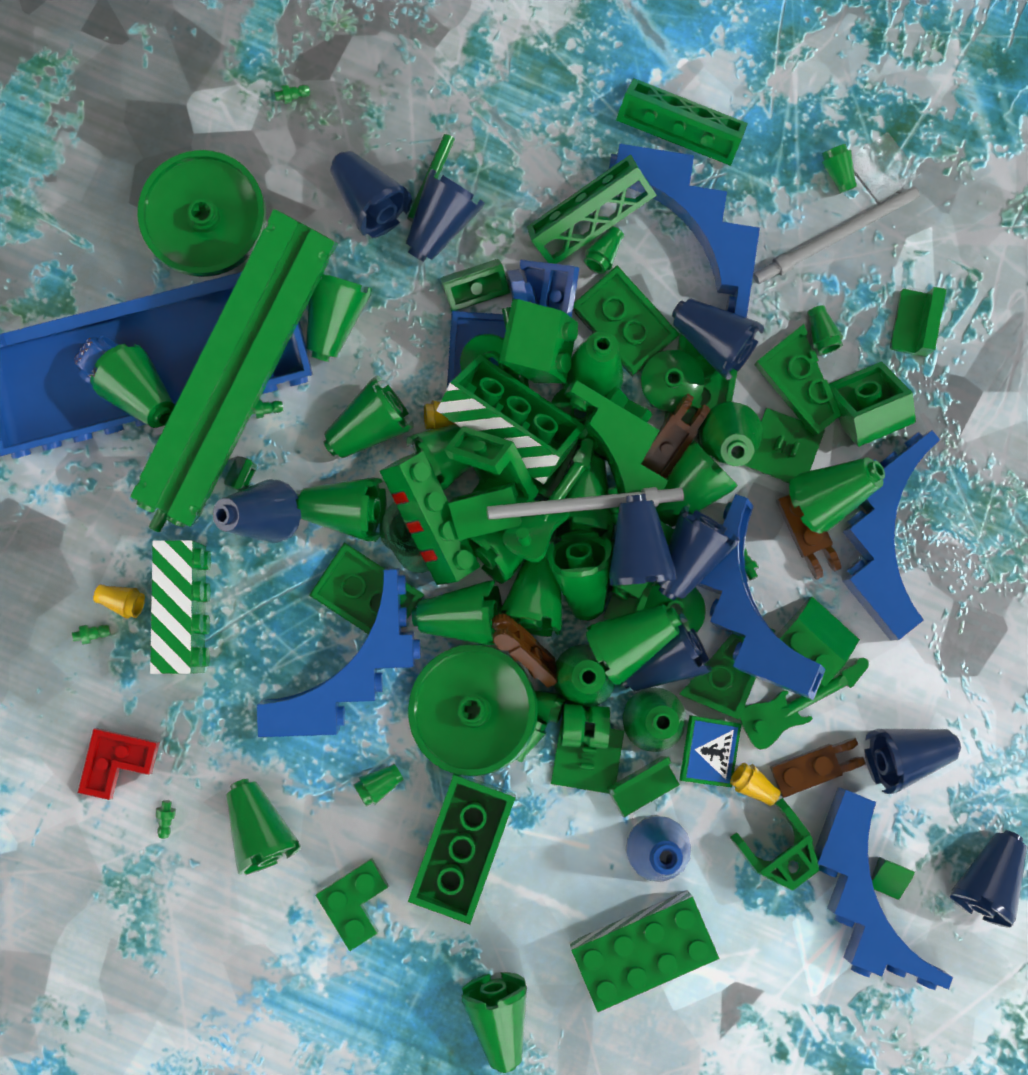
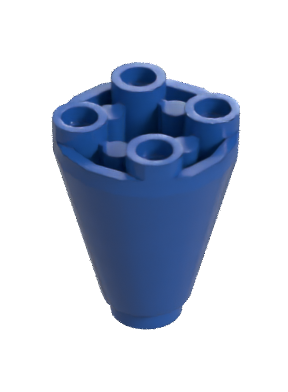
M652 815L641 820L632 828L627 838L625 851L630 865L638 875L649 881L664 882L674 879L684 871L690 860L691 844L688 834L678 822L669 817ZM663 851L671 853L666 856V863L659 859Z

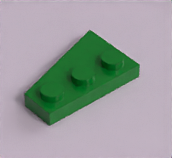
M803 324L761 357L754 365L815 437L840 417L841 413L828 381L823 378L817 363L819 359L815 350H812L807 339L808 332Z
M732 633L705 664L710 666L712 671L705 675L694 677L679 695L739 720L756 680V677L741 672L733 666L735 663L733 660L734 650L739 642L743 643L745 638Z

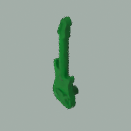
M591 439L582 440L581 448L573 458V465L548 500L565 499L584 470H590L594 451ZM570 512L523 516L520 526L508 528L502 536L504 546L513 554L527 561H541L547 553L551 535L558 526L567 520Z
M858 658L855 664L840 671L841 675L833 678L826 687H818L814 700L800 696L787 703L786 695L788 691L782 690L774 699L768 702L746 705L741 714L740 721L750 742L759 750L767 749L778 740L785 730L793 726L809 723L813 719L812 716L802 717L798 712L846 686L852 688L867 670L869 661L866 658Z

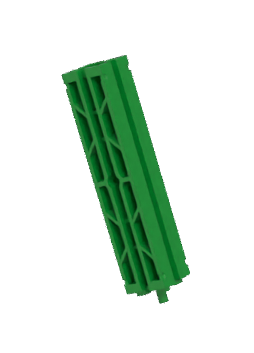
M273 209L268 219V225L263 229L140 475V482L135 486L130 496L137 500L136 504L146 511L155 512L157 508L149 525V528L156 532H161L166 520L179 527H185V525L191 527L201 516L207 499L210 498L329 263L331 255L334 254L339 244L276 209Z

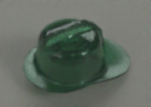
M393 502L386 509L379 525L381 541L387 548L393 551L405 569L413 573L429 571L396 503Z

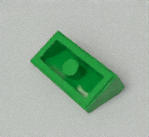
M499 259L440 278L451 312L511 293L503 265Z

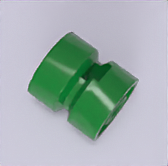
M564 704L561 746L580 747L584 742L587 743L589 748L608 749L610 707L591 706L589 710H585L582 705ZM585 722L592 723V730L585 731Z

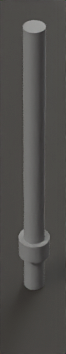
M913 186L790 254L783 253L773 259V263L753 273L755 282L761 284L777 274L781 276L793 270V266L919 198L918 189Z
M656 487L642 488L641 492L487 506V518L490 520L619 507L620 503H626V496L646 494V501L653 500L655 507H658L659 503L683 501L684 494L682 488L657 490Z

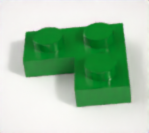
M372 858L316 894L317 899L349 951L379 932L362 905L389 887Z

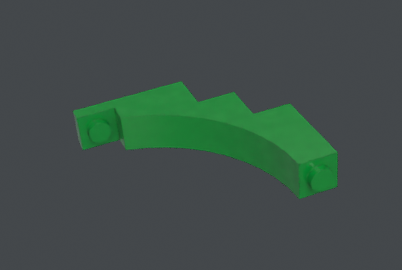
M576 380L570 383L564 395L571 399L569 403L578 410L586 412L588 409L591 411L584 426H586V431L592 436L603 452L613 474L618 494L641 492L642 488L650 487L664 490L668 480L641 465L660 430ZM660 521L667 544L669 545L674 529ZM609 574L608 585L612 586L610 592L626 601L629 597L639 599L648 584L646 582L644 584L611 585Z

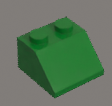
M512 299L499 361L534 383L566 384L568 372L572 365L573 347L578 336V322L561 310L520 299Z
M882 361L829 383L841 416L838 417L841 426L858 447L916 423L913 392Z
M812 596L776 635L788 647L802 656L821 664L826 669L819 687H826L842 669L860 640Z

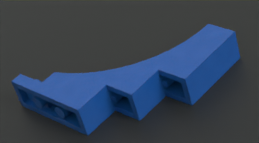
M619 144L618 153L611 154L609 169L630 154L632 155L657 195L653 199L674 212L688 226L701 244L714 275L717 293L733 295L728 297L726 311L747 318L760 228L723 222L727 191L690 186L694 155ZM640 181L628 187L641 193L646 191Z

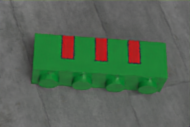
M424 451L402 457L379 471L436 585L458 582L480 568L468 540H459L448 505L449 502Z

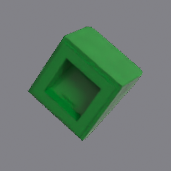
M236 456L224 484L237 491L248 488L256 472L257 464L248 458Z
M879 857L871 877L873 888L878 892L899 900L913 879L915 872Z

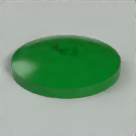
M194 150L171 157L152 172L140 193L137 217L140 232L145 243L163 264L185 275L209 277L233 270L249 258L263 229H265L266 205L257 181L243 164L220 152Z
M484 645L457 646L433 658L423 668L414 682L408 704L411 733L421 752L439 768L463 776L488 775L502 770L514 762L528 746L535 730L538 714L536 693L525 670L509 655Z

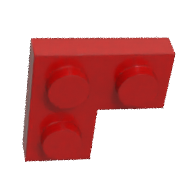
M94 728L77 793L107 800L113 799L120 769L146 775L152 774L160 742Z

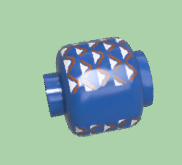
M103 335L99 338H88L74 358L75 364L79 369L78 375L91 384V375L94 377L97 371L95 367L97 360L106 351L118 344Z

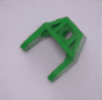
M781 798L775 805L793 828L794 843L772 861H765L753 854L737 832L730 836V839L755 873L793 891L819 871L810 832L785 800ZM792 860L797 864V870L794 873H791L788 869V864Z

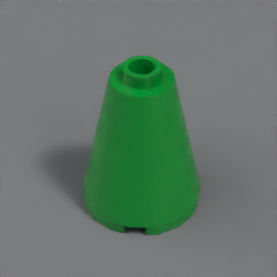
M322 275L308 303L306 349L312 351L311 357L326 362L330 361V357H338L371 296L372 288L364 287V291L360 292L362 287L360 284L330 275Z
M595 332L573 350L571 369L568 372L566 384L562 383L565 391L570 383L576 380L604 397H607L614 387L621 389L623 369L618 341L608 332Z
M120 344L106 351L95 364L97 368L95 376L91 375L90 382L93 390L101 398L152 428L165 426L175 405L148 353L136 344H134L135 347H127L125 344Z
M376 375L325 431L326 440L323 443L333 457L336 455L341 458L348 457L407 433L414 428L413 421L407 424L404 417L409 412L397 394L389 385L383 388L378 383L382 380L380 376Z
M726 401L713 406L699 428V440L705 452L717 462L736 467L743 466L752 459L761 444L763 436L761 421L753 409L733 401Z
M457 424L416 433L407 437L406 441L407 447L413 445L415 453L424 451L443 491L472 467L471 465L448 458L444 450L461 429Z
M695 440L687 447L666 479L668 482L664 488H682L684 499L683 501L659 503L658 507H656L659 520L672 528L676 525L683 506H688L689 514L692 515L695 510L701 511L734 491L738 486Z
M593 452L590 470H584L565 499L608 495L609 486L606 463L597 453ZM609 508L570 512L567 520L555 529L557 531L556 537L561 539V535L568 532L590 530L597 532L598 537L605 540V537L612 540L614 536V525L611 519L612 513Z
M867 457L799 473L790 481L789 492L794 508L800 506L804 513V516L800 517V519L811 531L818 534L829 531L883 486L885 471L878 461H873Z
M371 477L303 488L301 493L297 494L298 499L295 500L297 509L301 510L302 520L364 541L376 542L382 533L376 532L378 524H384L386 518V489L379 488V484L383 482L382 479Z
M507 529L467 539L476 558L478 557L484 564L481 569L499 584L510 580L524 561L523 558L513 554L504 546L502 536Z
M577 530L561 535L560 542L555 545L552 542L549 545L546 553L547 562L572 614L577 619L590 621L599 617L604 610L613 556L612 546L609 539L606 537L605 540L599 538L598 533L594 531Z
M547 555L539 562L524 561L499 611V614L510 616L531 635L552 637L553 631L558 636L562 628L561 589L548 565Z
M491 580L418 602L417 607L412 609V623L414 627H418L420 633L490 646L495 645L493 643V634L496 630L492 628V619L499 614L502 607L499 587L494 586L495 581Z
M664 604L594 623L586 628L588 630L586 636L598 663L603 662L607 668H610L605 671V674L614 684L620 685L680 633L678 626L682 622L673 607L668 609Z
M582 644L568 648L556 660L558 682L554 684V688L559 693V697L565 699L567 704L582 705L584 709L598 706L609 698L615 684L605 674V671L610 668H607L603 662L598 663L590 645ZM587 670L593 673V681L590 684L585 683L582 679L583 673Z
M647 688L635 693L626 703L622 714L623 727L628 739L638 748L649 752H660L673 747L681 739L686 728L687 719L683 704L672 692L662 688ZM663 716V724L658 728L657 719Z
M242 779L230 786L231 791L226 794L236 869L239 875L243 872L245 875H249L278 864L277 860L283 856V853L289 858L301 849L298 839L257 782H249V779Z
M500 972L501 978L491 979L490 974H486L472 979L463 986V995L461 994L462 1003L490 1067L500 1073H508L515 1070L522 1062L527 986L524 977L516 973Z

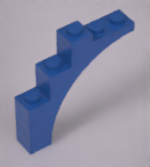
M933 430L924 435L917 432L904 442L907 448L899 455L893 451L879 462L885 471L883 486L861 504L866 513L860 510L847 520L850 526L843 531L844 535L866 562L864 563L861 559L847 569L849 576L842 582L890 641L900 640L924 621L914 607L901 579L896 560L894 538L897 509L906 483L920 460L940 441Z
M735 494L733 501L728 502L724 509L723 526L727 528L724 533L727 537L731 539L733 534H735L740 541L737 547L697 585L721 595L719 599L716 598L712 603L709 613L711 617L710 622L717 628L745 638L743 643L739 642L734 650L733 660L735 663L733 666L735 668L814 700L826 669L821 664L802 656L788 647L775 635L761 616L748 585L744 556L745 537L754 506L748 498Z
M386 568L384 570L381 604L375 623L366 641L353 659L331 678L309 690L282 698L261 700L257 704L258 737L337 735L340 731V726H345V706H339V702L375 701L378 697V692H383V674L377 673V668L414 667L415 659H421L420 639H414V631L401 632V627H407L406 607H401L400 595L406 594L405 575H400L399 568Z
M838 787L814 852L820 872L837 878L838 872L840 873L827 909L836 914L834 920L853 928L854 923H856L843 958L852 964V971L865 977H870L871 973L882 977L886 968L887 971L905 978L906 973L918 977L917 983L929 989L936 990L938 985L949 990L953 977L914 953L897 935L878 902L870 875L868 858L869 831L876 802Z

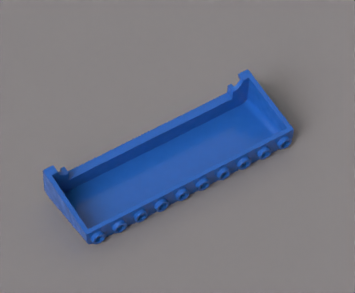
M242 272L0 334V456L11 454L12 459L30 455V449L42 446L43 451L51 450L62 446L61 440L73 438L74 443L93 438L92 432L103 429L105 435L124 430L123 424L134 421L136 427L146 425L101 398L93 390L92 385L78 375L79 369L75 364L74 358L86 340L91 337L99 338L103 335L118 345L125 344L127 347H135L134 344L139 345L150 356L174 405H176ZM300 321L262 394L278 390L277 384L289 381L290 386H296L309 382L307 376L313 375Z

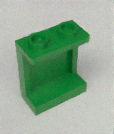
M462 426L444 449L448 458L471 465L475 470L479 483L472 492L515 482L519 493L516 497L517 503L530 502L539 493L512 441Z

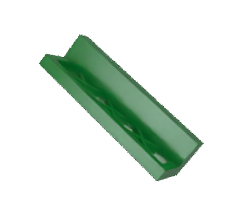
M633 78L624 95L616 118L618 122L731 166L748 125L744 121Z
M630 154L526 228L531 241L548 263L558 264L657 195ZM637 181H640L646 190L636 198L625 197L627 188ZM607 202L617 203L615 212L609 217L599 216L602 205ZM579 221L591 222L589 230L584 234L572 233L574 225ZM553 239L564 240L563 248L553 255L544 246Z

